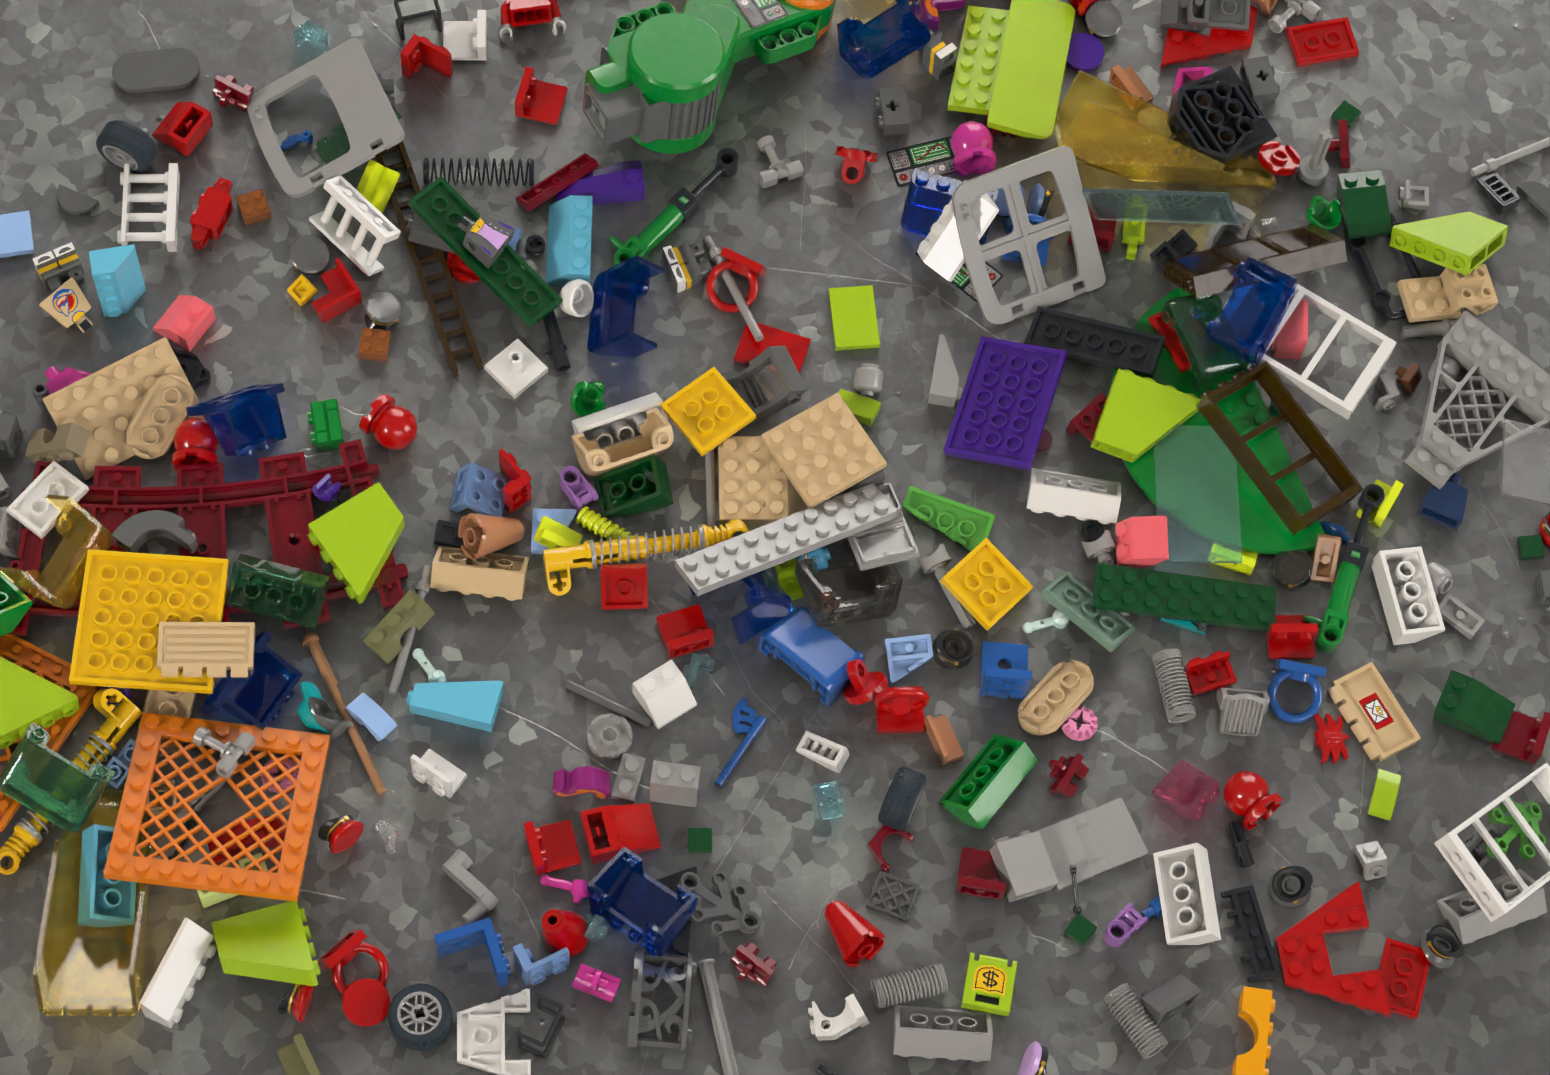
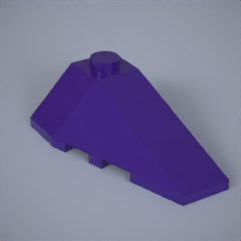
M641 161L617 162L588 173L557 193V201L570 195L593 196V204L645 201V185Z

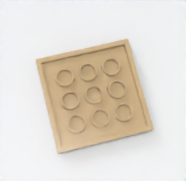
M839 393L832 395L761 435L762 441L809 509L814 508L887 466V462Z

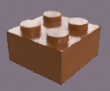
M263 189L236 196L245 226L271 218V212Z
M363 327L358 351L359 359L387 362L391 331Z

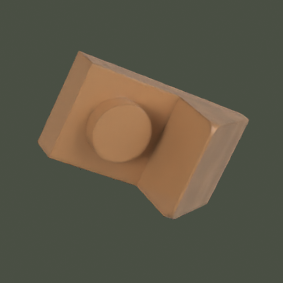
M1317 534L1315 550L1311 552V580L1333 583L1341 544L1340 537Z

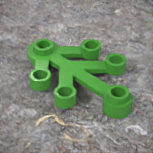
M1509 797L1540 841L1545 845L1546 838L1540 833L1538 824L1542 819L1540 806L1533 801H1526L1523 805L1518 804ZM1503 802L1499 803L1500 809L1494 808L1488 812V819L1493 824L1500 823L1511 827L1501 838H1494L1495 842L1502 852L1506 854L1508 844L1518 834L1520 857L1525 861L1535 856V850L1529 845L1528 837L1513 816L1503 814V812L1507 813L1509 811ZM1486 845L1488 854L1492 858L1497 859L1488 845Z

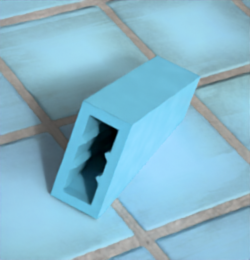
M503 681L415 683L414 690H409L406 704H409L410 713L492 732L503 695L504 685Z

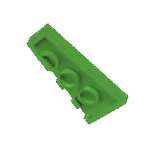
M909 486L902 505V509L969 552L976 548L985 538L988 539L996 516L913 486Z

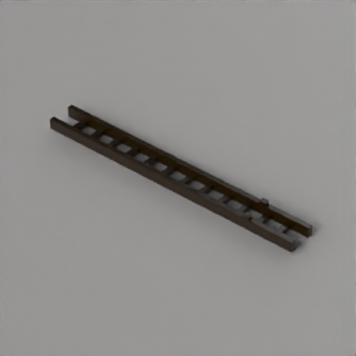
M401 141L390 149H385L376 154L375 159L379 164L394 171L406 169L410 179L396 183L390 196V201L453 377L459 375L454 361L455 358L459 361L468 358V355L472 354L478 370L483 369V363L443 251L434 248L436 253L418 258L414 246L421 244L408 241L409 232L406 231L408 220H404L401 210L410 207L408 205L409 200L398 203L395 191L412 187L415 195H417L421 190L404 143ZM378 144L374 145L372 150L376 149ZM399 151L403 162L385 166L382 155ZM439 260L442 272L424 276L421 265ZM445 279L449 290L431 295L427 284ZM452 297L456 309L438 314L434 302ZM459 316L463 328L444 333L441 321ZM465 335L469 347L451 352L447 340Z

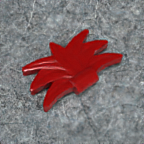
M1316 713L1313 716L1317 724V731L1314 732L1316 746L1321 749V765L1326 762L1329 754H1331L1333 764L1337 762L1340 753L1344 760H1347L1348 752L1343 742L1349 739V735L1341 733L1343 726L1342 716L1340 715L1335 723L1332 716L1326 713L1325 724L1324 720Z

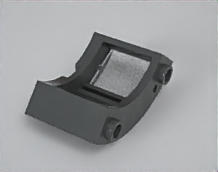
M786 346L767 347L766 350L749 362V367L739 372L733 369L721 373L725 380L756 414V419L745 427L765 420L787 406L801 400L800 396L807 391Z

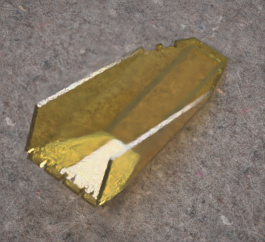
M1082 70L1077 74L1057 110L1056 116L1058 117H1056L1054 129L1058 147H1070L1074 152L1076 162L1131 181L1274 189L1277 184L1274 174L1267 171L1252 156H1249L1247 161L1239 157L1224 165L1181 144L1178 140L1174 141L1168 138L1172 135L1167 124L1169 112Z
M87 789L76 807L74 818L71 822L66 823L63 836L60 840L55 841L33 970L39 1012L45 1011V1016H63L64 1011H67V1016L87 1017L88 1011H92V1017H112L113 1011H117V1017H135V1013L141 1011L139 1002L143 994L150 884L136 882L134 925L101 928L78 925L82 831L93 824L115 827L124 789ZM141 832L139 835L138 844L146 840V838L141 834ZM148 844L140 849L141 853L145 857L152 854V846Z

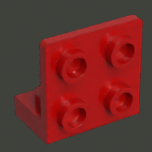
M414 34L400 52L402 75L409 79L414 73H418L422 64L448 78H451L453 75L452 56L449 50L431 43L426 37Z
M526 66L514 102L515 116L557 125L568 88L537 80L538 78L534 76V68Z
M502 448L499 450L500 470L510 479L503 489L504 508L509 514H512L531 500V477L525 469L521 470L518 467L515 457L510 452L507 454Z
M699 604L656 617L669 659L714 646L712 628L708 629Z
M569 819L534 828L533 821L523 823L524 834L536 876L581 864V857Z

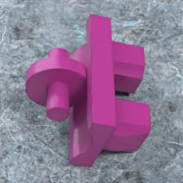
M581 963L572 987L612 1003L621 984V979Z

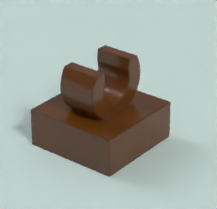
M1411 363L1408 369L1399 366L1395 372V375H1398L1396 381L1402 384L1403 392L1411 395L1422 379L1420 365Z

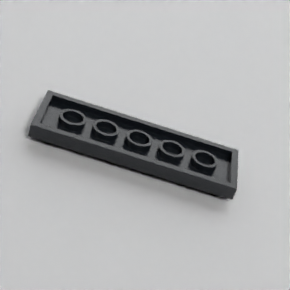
M1038 306L1024 344L1067 351V358L1115 370L1126 369L1132 371L1135 375L1152 379L1166 339L1165 336Z

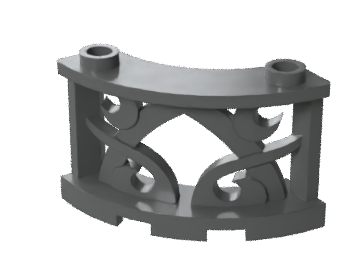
M635 947L631 1002H635V1004H630L627 1047L637 1048V1045L679 1048L685 1051L686 1042H691L692 1028L687 1026L691 976H696L697 962L692 961L693 953H688V956L645 953V948ZM666 968H672L669 974L665 972ZM676 968L684 969V972L679 975L675 973ZM654 975L657 976V979L653 984H647L645 982V978L649 977L653 981ZM661 980H663L673 990L677 999L664 1013L659 1015L656 1005L651 1000L641 997V993H649L655 990L660 985ZM684 980H686L685 993L679 985V983L683 982ZM684 1005V1009H683V1020H682L681 1017H679L678 1015H675V1014H676V1013L681 1009V1007ZM650 1008L654 1019L650 1020L651 1014L644 1016L642 1014L643 1009ZM665 1024L666 1031L671 1034L670 1027L674 1024L679 1027V1038L662 1037L660 1026ZM655 1029L657 1037L641 1036L638 1034H643Z

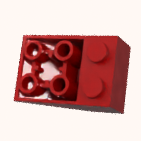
M650 803L602 806L581 811V823L592 864L661 848Z

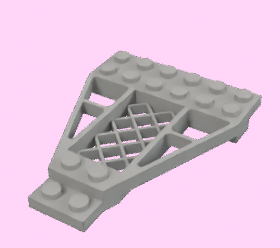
M1466 310L1437 345L1438 351L1421 432L1417 437L1415 448L1404 461L1438 489L1444 486L1452 474L1460 471L1466 465L1540 428L1543 429L1550 421V375ZM1444 353L1468 371L1460 382H1456L1441 370ZM1440 380L1451 389L1452 393L1439 410L1434 413L1433 405L1438 381ZM1472 382H1480L1482 390H1474ZM1466 383L1467 390H1461ZM1497 395L1499 404H1492L1490 396ZM1461 396H1469L1470 404L1463 405ZM1475 396H1483L1485 404H1477ZM1455 398L1456 405H1449ZM1513 405L1536 424L1520 431L1505 420L1504 414ZM1472 410L1474 419H1466L1464 411ZM1479 410H1487L1488 418H1480ZM1493 410H1500L1495 417ZM1450 411H1458L1459 419H1451ZM1443 413L1445 420H1437ZM1482 424H1489V426L1483 432ZM1446 425L1448 434H1445L1438 426ZM1453 425H1461L1462 433L1455 434ZM1467 425H1475L1477 433H1469ZM1495 426H1499L1511 435L1484 450L1480 449V445ZM1464 439L1466 448H1463L1456 440ZM1471 439H1478L1472 447Z

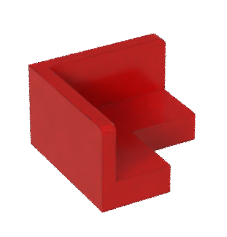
M340 258L335 259V268L320 275L329 294L312 302V307L323 323L362 303L361 291Z

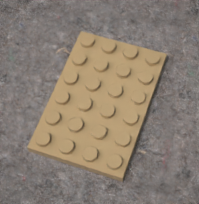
M166 337L42 399L57 428L58 425L73 422L90 431L83 457L74 458L84 480L94 476L95 466H115L135 455L127 445L126 430L155 379L165 374H178L187 379ZM195 392L194 404L185 420L208 418Z

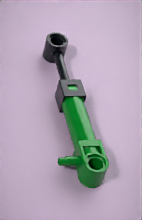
M721 149L717 154L716 168L691 192L682 187L668 201V206L637 236L633 235L626 243L615 236L609 239L613 246L618 249L614 255V270L617 275L621 277L633 275L649 259L650 252L681 222L685 223L698 211V197L720 175L732 177L736 174L738 169V153L734 149ZM729 161V162H731V163H730V164H725V163H723V162ZM622 261H628V262H630V263H628V264H622L621 262H622Z
M1377 484L1367 485L1358 498L1357 503L1362 510V515L1354 541H1348L1342 550L1337 566L1339 569L1322 619L1305 615L1303 618V622L1317 624L1319 629L1315 643L1318 649L1323 652L1334 651L1344 635L1349 618V608L1360 572L1364 568L1369 551L1368 547L1362 545L1371 513L1379 508L1385 498L1384 490ZM1367 496H1372L1375 501L1369 500ZM1324 635H1330L1334 641H1328Z

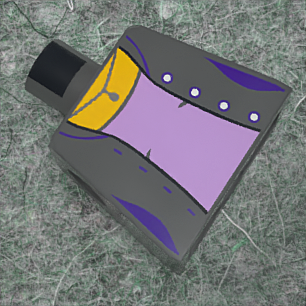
M481 214L476 222L464 216L458 224V227L466 232L463 246L487 268L491 267L509 244L515 232L514 227L487 214Z

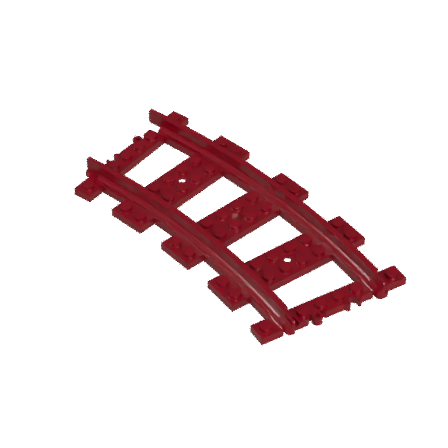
M361 439L338 444L343 461L342 465L307 472L304 451L258 459L261 479L224 483L223 463L177 466V486L141 487V466H95L93 486H88L89 491L70 510L91 511L88 549L126 552L114 543L112 537L113 532L124 521L139 514V512L154 510L178 511V516L184 519L186 528L196 535L198 549L193 554L179 545V556L227 559L225 508L265 504L277 583L228 589L227 578L222 622H229V614L281 608L284 629L331 622L327 600L348 596L345 590L347 586L343 580L339 582L334 574L323 576L319 546H314L307 535L310 533L308 524L315 521L311 496H315L312 491L313 486L329 473L331 476L330 481L333 485L339 482L341 490L350 489L352 497H355L373 486L372 480L380 477V470L377 464L367 465ZM36 462L33 481L51 462ZM19 528L21 540L17 555L21 562L17 560L12 561L9 567L11 572L15 574L12 583L32 601V605L14 631L8 634L27 636L31 614L78 617L82 592L36 590L47 534L41 539L28 528ZM293 537L299 539V542L295 545L290 543V539ZM206 546L207 550L200 552L199 547ZM393 547L370 591H379L383 610L392 609L404 597L400 581L409 577L405 564L395 565L393 557L395 547Z

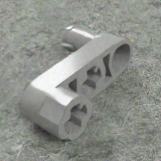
M458 849L442 865V868L476 900V903L462 915L465 922L470 924L477 922L486 912L489 913L499 903V900L467 871L474 863L465 852Z

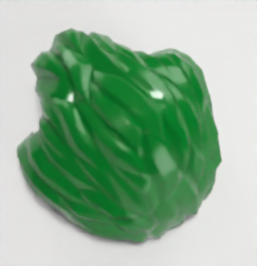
M1322 195L1313 196L1310 207L1306 211L1307 220L1324 230H1332L1339 225L1342 219L1340 202L1337 199H1332L1331 202H1328Z
M580 381L577 383L570 397L572 410L580 417L604 410L606 403L601 400L605 391L604 384L601 381L589 383Z

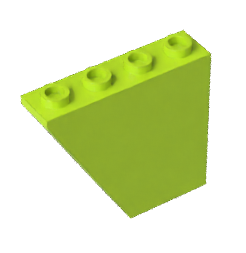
M1469 211L1394 225L1392 227L1390 246L1468 275L1505 245L1508 226Z
M1118 369L1111 384L1090 447L1133 463L1197 413L1199 409L1196 405L1201 399L1194 394H1185L1177 391L1173 386H1164L1156 383L1151 378L1137 376L1130 370Z
M378 482L308 524L310 533L307 535L314 546L318 545L322 550L320 555L325 563H331L334 567L332 571L339 582L343 580L347 586L345 590L351 599L355 598L360 605L367 597L401 535L405 522L404 516Z
M0 657V749L9 747L20 738L24 739L31 736L33 732L41 728L50 727L55 721L63 717H70L80 709L76 694Z
M289 901L211 922L223 972L246 977L317 986L316 975L321 973L317 960L312 961V957H316L313 942L307 943V940L312 938L308 925L303 926V923L307 922L304 908L299 909L297 902Z

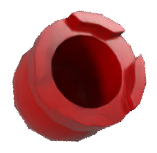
M382 394L370 405L373 410L369 413L368 417L362 416L359 428L367 435L374 432L375 439L383 447L390 450H402L410 446L417 436L416 418L408 409L402 406H394L395 399L389 394Z
M192 418L185 420L176 429L174 435L176 452L173 453L172 464H174L176 471L179 465L218 463V457L215 453L218 449L219 437L216 428L210 422L202 418Z
M1239 771L1232 775L1224 786V801L1228 809L1236 815L1245 817L1243 825L1248 831L1257 828L1255 823L1259 819L1263 818L1266 821L1281 806L1279 803L1284 801L1278 793L1270 795L1267 782L1255 772Z

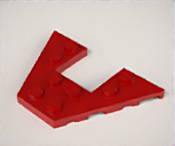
M1250 4L1248 31L1211 28L1210 35L1208 36L1168 28L1160 68H1165V65L1179 62L1184 64L1190 60L1197 61L1211 58L1212 55L1219 53L1229 54L1236 50L1250 49L1258 8Z
M1359 882L1351 885L1276 938L1275 944L1284 984L1287 987L1299 988L1313 995L1316 993L1329 997L1332 1001L1345 1005H1355L1358 1009H1367L1385 1015L1384 1017H1390L1391 1013L1380 969L1333 976L1324 939L1326 934L1369 928Z

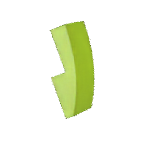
M796 558L773 566L784 602L807 597V591L801 578L800 567Z
M1382 769L1378 770L1367 814L1391 820L1401 775Z

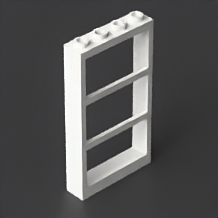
M1282 277L1269 281L1295 297L1260 349L1257 350L1223 330L1252 285L1235 289L1233 300H1227L1222 308L1224 313L1220 318L1216 317L1210 326V329H1212V339L1253 364L1257 363V365H1260L1267 361L1280 380L1348 420L1393 353L1397 342L1291 279ZM1301 300H1308L1309 305L1337 322L1302 375H1299L1265 355V353ZM1343 325L1379 346L1344 401L1307 380Z
M1547 763L1530 773L1434 843L1490 922L1506 914L1550 880V871L1528 887L1479 818L1503 802L1550 867V853L1509 798L1510 795L1532 780L1550 805V766ZM1470 824L1475 827L1521 891V893L1507 903L1457 835Z

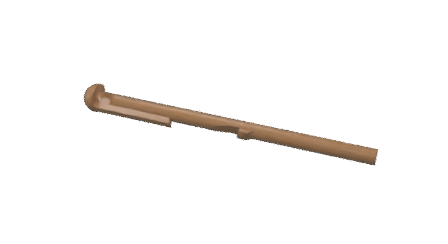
M308 633L302 639V646L309 648L342 720L353 723L352 727L347 728L348 733L378 796L383 795L387 791L357 730L356 722L353 721L350 713L345 708V702L337 688L339 684L319 644V637L314 633Z

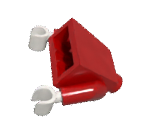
M505 0L501 5L500 15L503 28L500 30V37L502 42L504 34H510V41L512 42L513 33L509 25L518 27L548 23L554 19L553 34L557 36L556 27H561L563 34L565 33L566 24L560 20L562 16L557 0Z

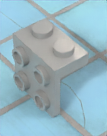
M1233 201L1230 207L1235 219L1220 218L1218 223L1214 222L1208 231L1209 236L1204 243L1207 245L1206 249L1214 248L1226 230L1240 239L1246 240L1256 214L1250 208L1241 206Z

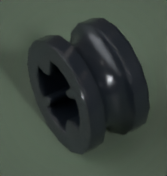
M531 235L526 240V253L532 257L542 255L545 250V240L539 235ZM534 242L538 243V249L536 250L532 246Z

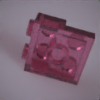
M1181 759L1152 790V794L1155 798L1170 806L1172 813L1191 824L1194 819L1200 820L1203 817L1205 807L1209 803L1214 804L1218 800L1220 789L1217 780Z

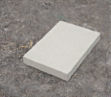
M53 460L6 510L7 513L42 539L89 491V488Z

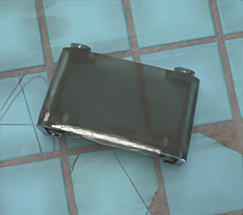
M804 559L798 560L795 568V574L812 619L820 628L890 616L896 610L903 578L891 564L860 571L855 559V563L852 566L817 571V564L814 560Z

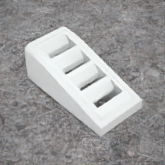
M807 730L796 748V752L837 773L841 772L850 755L847 747ZM811 740H813L815 742L813 743L809 751L807 750V747L810 744ZM819 745H822V748L820 749L819 753L816 754ZM828 749H830L831 751L828 757L825 758L824 756L826 755Z

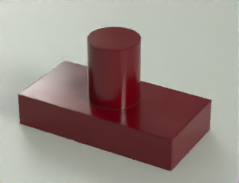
M1338 120L1339 138L1331 140L1327 152L1340 151L1341 167L1350 168L1347 120Z

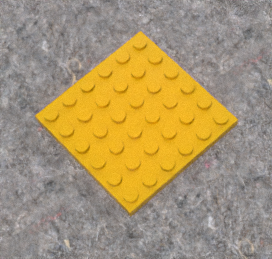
M88 549L69 676L70 684L213 694L215 677H207V670H203V677H183V670H179V677H161V670L157 669L159 622H222L229 559Z

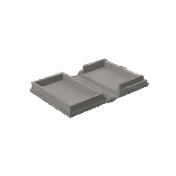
M891 482L877 485L876 487L897 510V518L847 537L860 571L920 557Z
M1122 797L1038 830L1059 882L1056 886L1058 891L1072 886L1070 865H1076L1077 883L1092 878L1096 874L1149 854Z

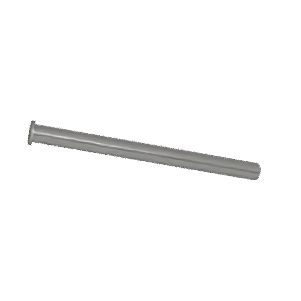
M704 959L697 962V967H699L723 1073L724 1075H739L713 966L715 959Z

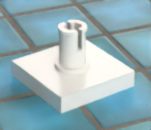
M518 338L484 366L485 370L514 399L548 372V367Z

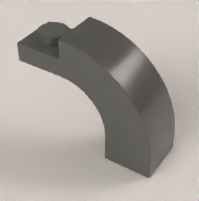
M154 510L136 514L124 521L112 534L114 543L126 552L136 553L144 543L160 537L173 540L192 554L198 549L197 537L191 530L186 528L184 519L167 511Z

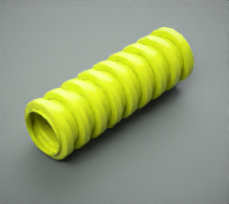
M587 506L581 509L576 518V524H582L583 528H588L590 532L594 531L595 535H600L602 539L606 538V541L609 540V537L612 540L618 539V536L621 539L627 538V535L629 537H636V535L632 536L630 531L625 532V528L622 527L620 529L618 524L613 525V521H607L606 517L602 518L601 514H595L594 510L590 511Z

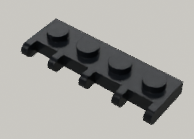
M1253 885L1220 893L1222 899L1230 897L1234 911L1228 912L1227 917L1229 919L1236 917L1241 933L1234 935V940H1243L1248 955L1241 957V962L1251 963L1254 976L1246 978L1247 982L1254 983L1279 977L1280 970Z

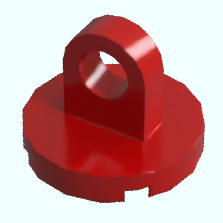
M836 146L835 155L844 157L842 178L846 183L857 184L861 182L865 175L867 161L877 162V153L852 147L848 149L844 148V146ZM851 167H855L858 170V176L854 180L848 176V170Z
M861 659L848 662L847 673L851 682L844 688L843 696L849 704L859 705L869 702L873 699L872 695L880 693L887 688L888 681L883 672H868Z

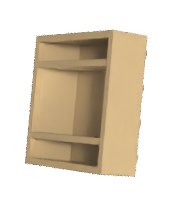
M731 436L718 445L719 525L722 524L724 527L730 520L740 519L744 521L748 530H754L808 508L762 441L761 436Z

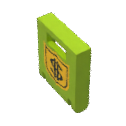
M970 952L961 1008L1008 1017L1017 961L1013 960L1011 967H1007L1008 959L979 954V959L976 961L974 960L975 953ZM979 994L999 998L998 1005L975 1001V996Z

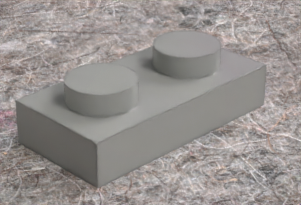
M1449 593L1438 605L1442 619L1470 640L1485 622V619Z
M623 752L611 794L612 799L634 804L646 758Z

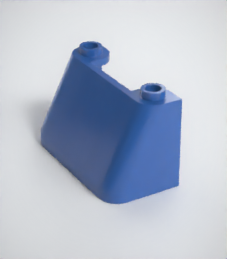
M804 606L792 608L759 637L758 650L766 657L773 653L774 659L779 657L811 683V689L813 691L818 690L822 694L820 701L827 707L835 701L851 682L847 673L848 662L856 659H861L864 662V656L860 651L851 649L814 619L810 611Z

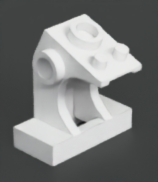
M854 994L845 998L846 1004L843 1012L833 1018L824 1016L815 1001H812V1008H808L810 1017H814V1020H810V1029L812 1035L816 1034L818 1041L836 1040L859 1026L862 1028L869 1024Z

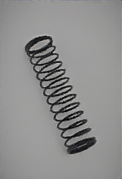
M424 158L423 182L424 185H430L434 172L435 179H438L436 160L433 158L429 182V159ZM444 158L441 159L440 176H442L443 169L444 179L449 183L452 169L453 183L456 186L460 171L462 184L465 186L469 167L471 185L474 186L478 170L479 184L482 186L486 169L488 185L491 186L495 168L497 185L500 186L503 170L505 185L508 186L512 166L514 185H518L521 169L522 184L525 187L529 168V186L533 187L534 159L528 158L525 182L521 158L518 161L516 181L512 158L510 159L508 181L504 158L501 160L499 182L495 158L492 163L491 180H489L487 158L484 159L482 182L478 158L475 161L473 181L470 158L467 159L465 181L463 179L461 158L458 160L456 182L452 158H450L448 180H446Z

